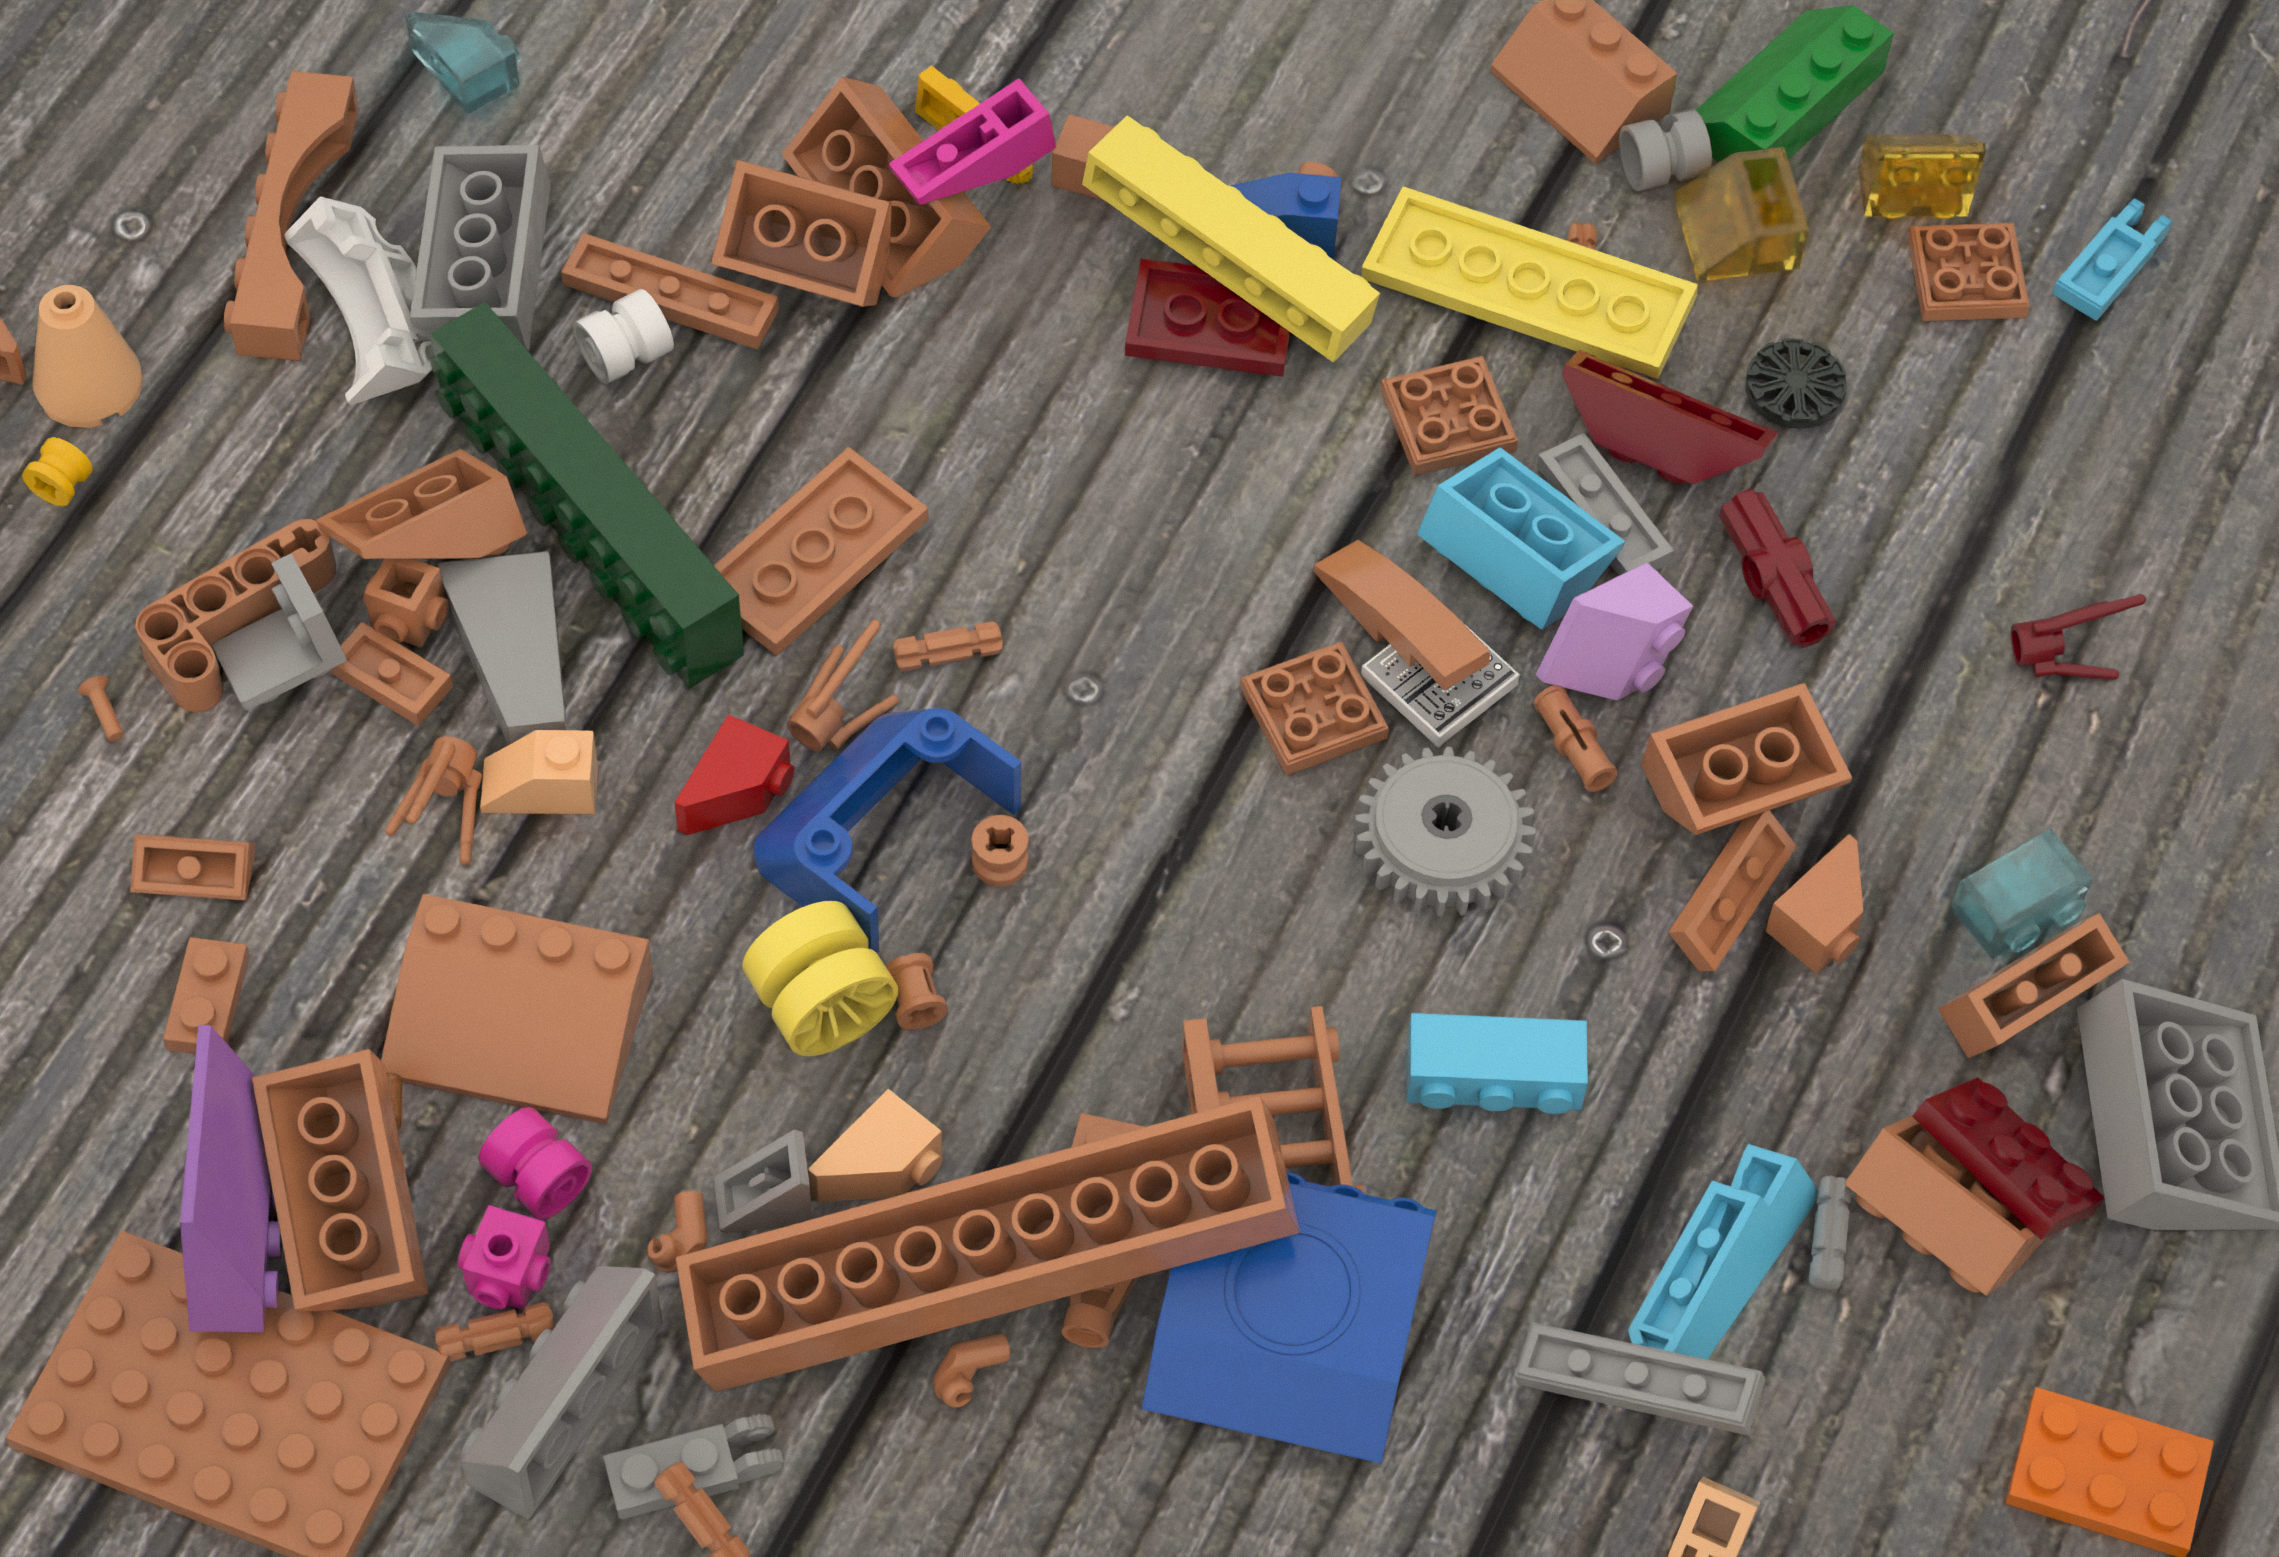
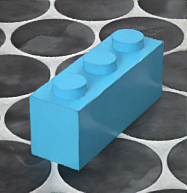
M1411 1013L1407 1035L1406 1102L1421 1103L1423 1106L1433 1109H1444L1454 1104L1478 1105L1488 1111H1505L1512 1107L1538 1108L1542 1112L1549 1114H1561L1570 1110L1582 1109L1588 1084L1587 1021Z

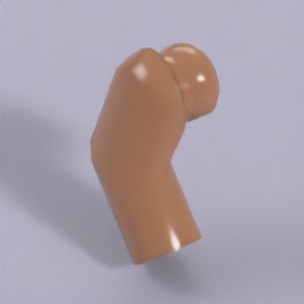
M997 1333L954 1343L949 1348L933 1376L935 1395L942 1399L947 1406L953 1408L967 1404L972 1398L970 1392L973 1390V1384L970 1381L976 1370L1009 1361L1010 1347L1006 1336L1003 1333Z

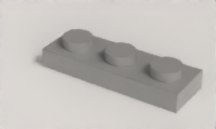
M1585 433L1539 454L1537 468L1549 484L1626 541L1622 550L1610 563L1618 576L1647 562L1655 570L1671 563L1674 550Z

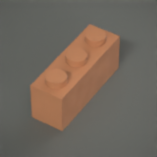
M2097 913L2066 928L1944 1004L1938 1010L1967 1058H1971L2005 1042L2130 962L2100 913Z

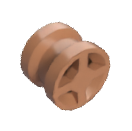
M1006 815L989 816L980 821L974 828L971 838L973 871L980 880L992 886H1009L1019 881L1026 873L1029 857L1027 850L1029 839L1027 830L1021 822ZM993 844H1007L1009 846L1003 849L995 848Z

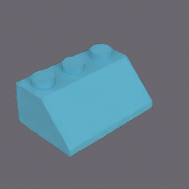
M1501 447L1437 486L1417 532V535L1434 547L1439 554L1451 560L1476 579L1482 587L1493 592L1519 612L1524 619L1532 622L1541 630L1563 617L1573 598L1589 591L1619 554L1626 542Z

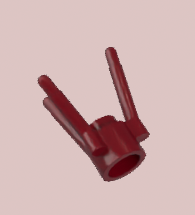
M2138 594L2112 602L2103 601L2047 619L2012 624L2010 637L2016 664L2018 667L2032 665L2035 677L2054 674L2116 680L2119 677V671L2116 669L2054 662L2055 656L2063 655L2065 650L2062 629L2143 605L2146 602V597L2143 594Z

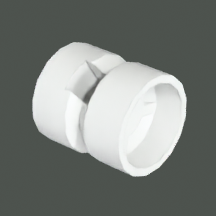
M638 289L615 301L612 305V314L606 310L602 312L595 311L575 321L573 324L576 342L586 363L594 375L606 385L635 368V359L641 363L648 364L674 349L671 330L662 311L652 296L643 289Z

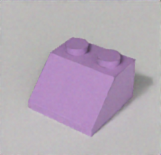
M1647 562L1573 598L1535 675L1544 683L1617 701L1637 690H1640L1642 693L1653 688L1663 677L1665 668L1662 665L1669 652L1683 639L1685 629L1682 627L1693 605Z

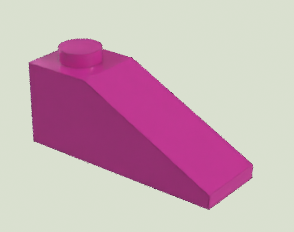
M1017 79L890 162L889 168L919 205L1012 177L1057 148L1049 112L1020 79Z

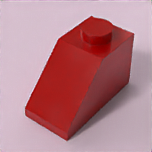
M728 715L674 802L678 831L691 835L765 813L775 795L782 797L793 779L795 767L790 764L789 740Z

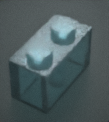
M2050 828L1961 880L1951 910L1993 960L2010 949L2015 953L2026 949L2038 939L2042 930L2054 923L2064 926L2076 919L2086 908L2084 901L2093 878Z

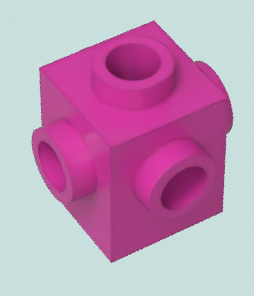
M488 1205L477 1234L467 1235L458 1258V1268L463 1270L468 1294H471L479 1303L490 1308L504 1309L508 1305L525 1310L524 1307L527 1306L532 1291L541 1292L550 1270L551 1259L547 1257L550 1243L546 1223Z

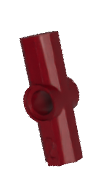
M1752 488L1737 493L1733 499L1721 506L1719 517L1742 556V572L1748 589L1756 599H1766L1791 645H1799L1801 648H1805L1819 643L1823 637L1834 630L1836 619L1813 581V567L1806 546L1798 537H1788L1763 492H1755Z

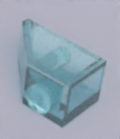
M413 12L405 16L411 51L467 114L476 111L520 86L517 63L520 62L518 49L509 36L506 34L500 36L487 20Z

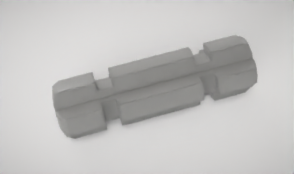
M1825 1176L1821 1179L1818 1187V1210L1815 1214L1811 1253L1813 1259L1810 1263L1809 1282L1815 1288L1835 1290L1840 1287L1843 1280L1845 1264L1843 1256L1846 1253L1850 1213L1848 1206L1851 1203L1852 1190L1844 1184L1847 1180L1846 1178Z

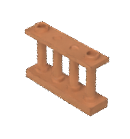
M1322 1006L1311 1007L1307 1036L1221 1045L1220 1039L1210 1040L1206 1018L1183 1021L1181 1050L1191 1114L1256 1096H1261L1271 1116L1320 1111L1325 1140L1280 1145L1285 1168L1329 1164L1333 1186L1340 1184L1349 1185L1360 1189L1365 1194L1362 1184L1353 1185L1332 1065V1062H1339L1338 1035L1335 1027L1326 1028ZM1312 1059L1316 1088L1229 1097L1228 1091L1218 1092L1215 1075L1223 1074V1068Z

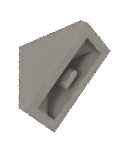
M792 1130L714 1176L720 1231L733 1233L789 1226L812 1219L810 1185L804 1138L801 1131Z

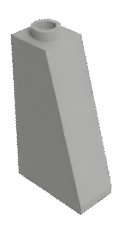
M549 551L438 563L445 599L449 601L448 613L507 744L510 745L535 730H567L554 580Z

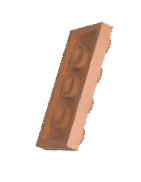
M847 447L714 565L739 594L742 629L778 656L929 520L928 507L850 447Z

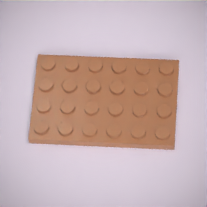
M121 1230L5 1439L12 1449L284 1556L353 1557L451 1363L449 1356L440 1355L439 1351L332 1310L297 1312L294 1309L292 1295L282 1291H278L277 1308H266L264 1332H190L183 1253Z

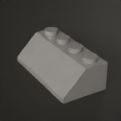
M539 145L438 146L434 148L410 312V320L413 325L432 333L486 302L529 352L551 186Z
M597 1266L586 1283L581 1280L575 1284L565 1300L563 1306L564 1315L553 1331L545 1329L539 1335L530 1352L529 1360L531 1362L519 1379L511 1378L502 1388L495 1404L497 1411L485 1428L477 1427L466 1440L461 1452V1463L467 1486L530 1520L663 1325L656 1275L645 1268Z

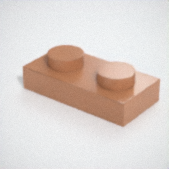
M363 622L358 625L341 645L348 661L329 671L334 676L417 726H420L453 688L452 677L449 673L382 633L375 631V629Z
M189 938L163 1037L166 1050L196 1054L198 1025H211L228 1044L250 957L247 944Z

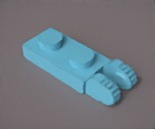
M2135 198L2134 200L2132 199L2116 218L2111 217L2060 276L2052 294L2097 321L2152 257L2154 251L2168 234L2173 221L2162 215L2152 223L2144 235L2139 233L2132 227L2141 219L2145 205Z

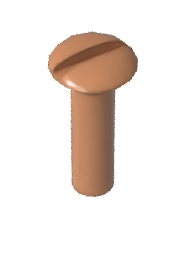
M103 675L93 676L79 685L78 693L90 698L108 741H117L124 736V733L105 692L109 684V678Z

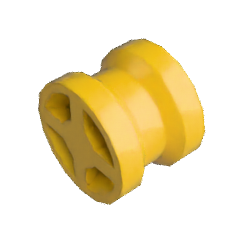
M52 437L48 438L42 445L40 459L29 463L24 469L22 478L28 488L38 497L53 505L64 507L73 499L75 485L87 480L93 471V466L80 449L65 440Z

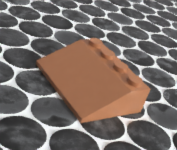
M423 894L406 942L381 1058L385 1065L387 1079L607 1124L653 975L649 939Z

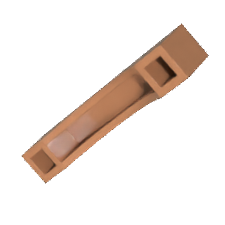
M291 71L286 92L279 91L277 95L275 111L278 126L276 133L269 132L267 136L265 156L268 167L266 174L260 173L257 177L255 199L258 208L256 216L249 215L246 221L245 243L248 249L246 257L238 258L236 262L234 281L237 294L235 301L229 300L226 304L224 329L226 333H232L237 355L301 361L311 317L304 286L292 270L286 256L287 242L284 234L289 229L296 208L310 185L330 164L350 151L359 106L353 77Z

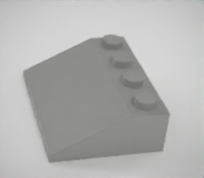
M2125 979L2119 980L2077 1007L2107 1218L2151 1230H2279V1148L2256 1015Z

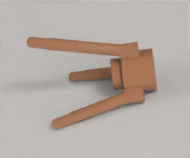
M872 620L834 673L833 671L844 649L841 645L833 647L802 702L789 716L790 719L786 724L789 732L806 748L815 752H821L828 744L838 751L850 736L899 703L898 696L891 695L842 726L841 719L844 717L845 711L832 698L881 627L879 620Z
M450 736L439 737L435 740L428 760L423 761L417 778L386 826V835L393 836L405 819L409 824H415L433 792L443 796H454L458 793V790L462 789L464 790L459 862L462 865L470 863L477 791L483 775L473 769L478 754L469 743Z

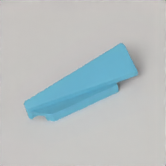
M1748 1144L1743 1152L1731 1186L1711 1181L1628 1329L1632 1344L1709 1359L1817 1201L1818 1189L1796 1158Z

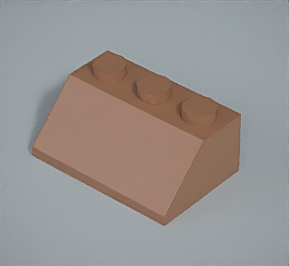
M1594 0L1539 1L1530 9L1494 59L1490 71L1595 164L1619 148L1620 129L1624 125L1649 119L1657 122L1670 113L1677 72Z
M737 160L711 264L862 307L877 305L890 255L892 202Z
M1805 683L1652 733L1641 762V766L1663 812L1695 835L1843 786L1852 780V776Z
M1912 1115L1883 1128L1844 1183L1857 1194L1855 1199L1864 1210L1876 1217L1888 1218L1904 1231L1902 1237L1911 1247L1925 1255H1935L1951 1268L1949 1273L1959 1285L1971 1292L1978 1293L1980 1291L1985 1296L2002 1287L2046 1239L2040 1240L1919 1124Z

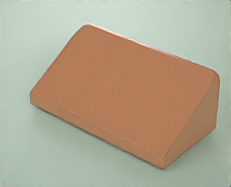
M149 834L134 835L130 892L247 900L256 842Z

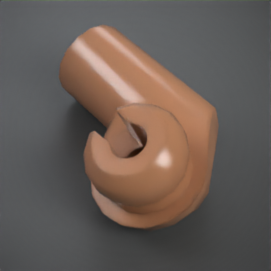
M685 1191L677 1194L674 1197L676 1228L669 1234L664 1233L660 1235V1241L653 1237L647 1247L648 1259L659 1271L666 1273L678 1271L676 1257L705 1248L707 1244L704 1199L703 1194L700 1192Z

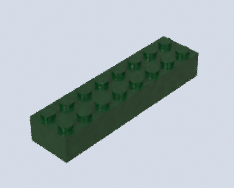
M483 302L430 333L434 357L430 358V364L440 386L435 393L444 412L452 419L456 416L460 418L466 425L467 435L477 451L481 454L488 452L496 461L498 471L507 476L511 490L519 488L527 497L529 509L539 524L543 527L550 524L556 531L559 543L567 557L573 563L581 561L590 571V579L600 596L605 600L613 598L622 609V617L630 631L638 638L644 635L653 645L654 655L662 669L670 676L676 673L687 687L691 689L744 656L739 594L489 305Z

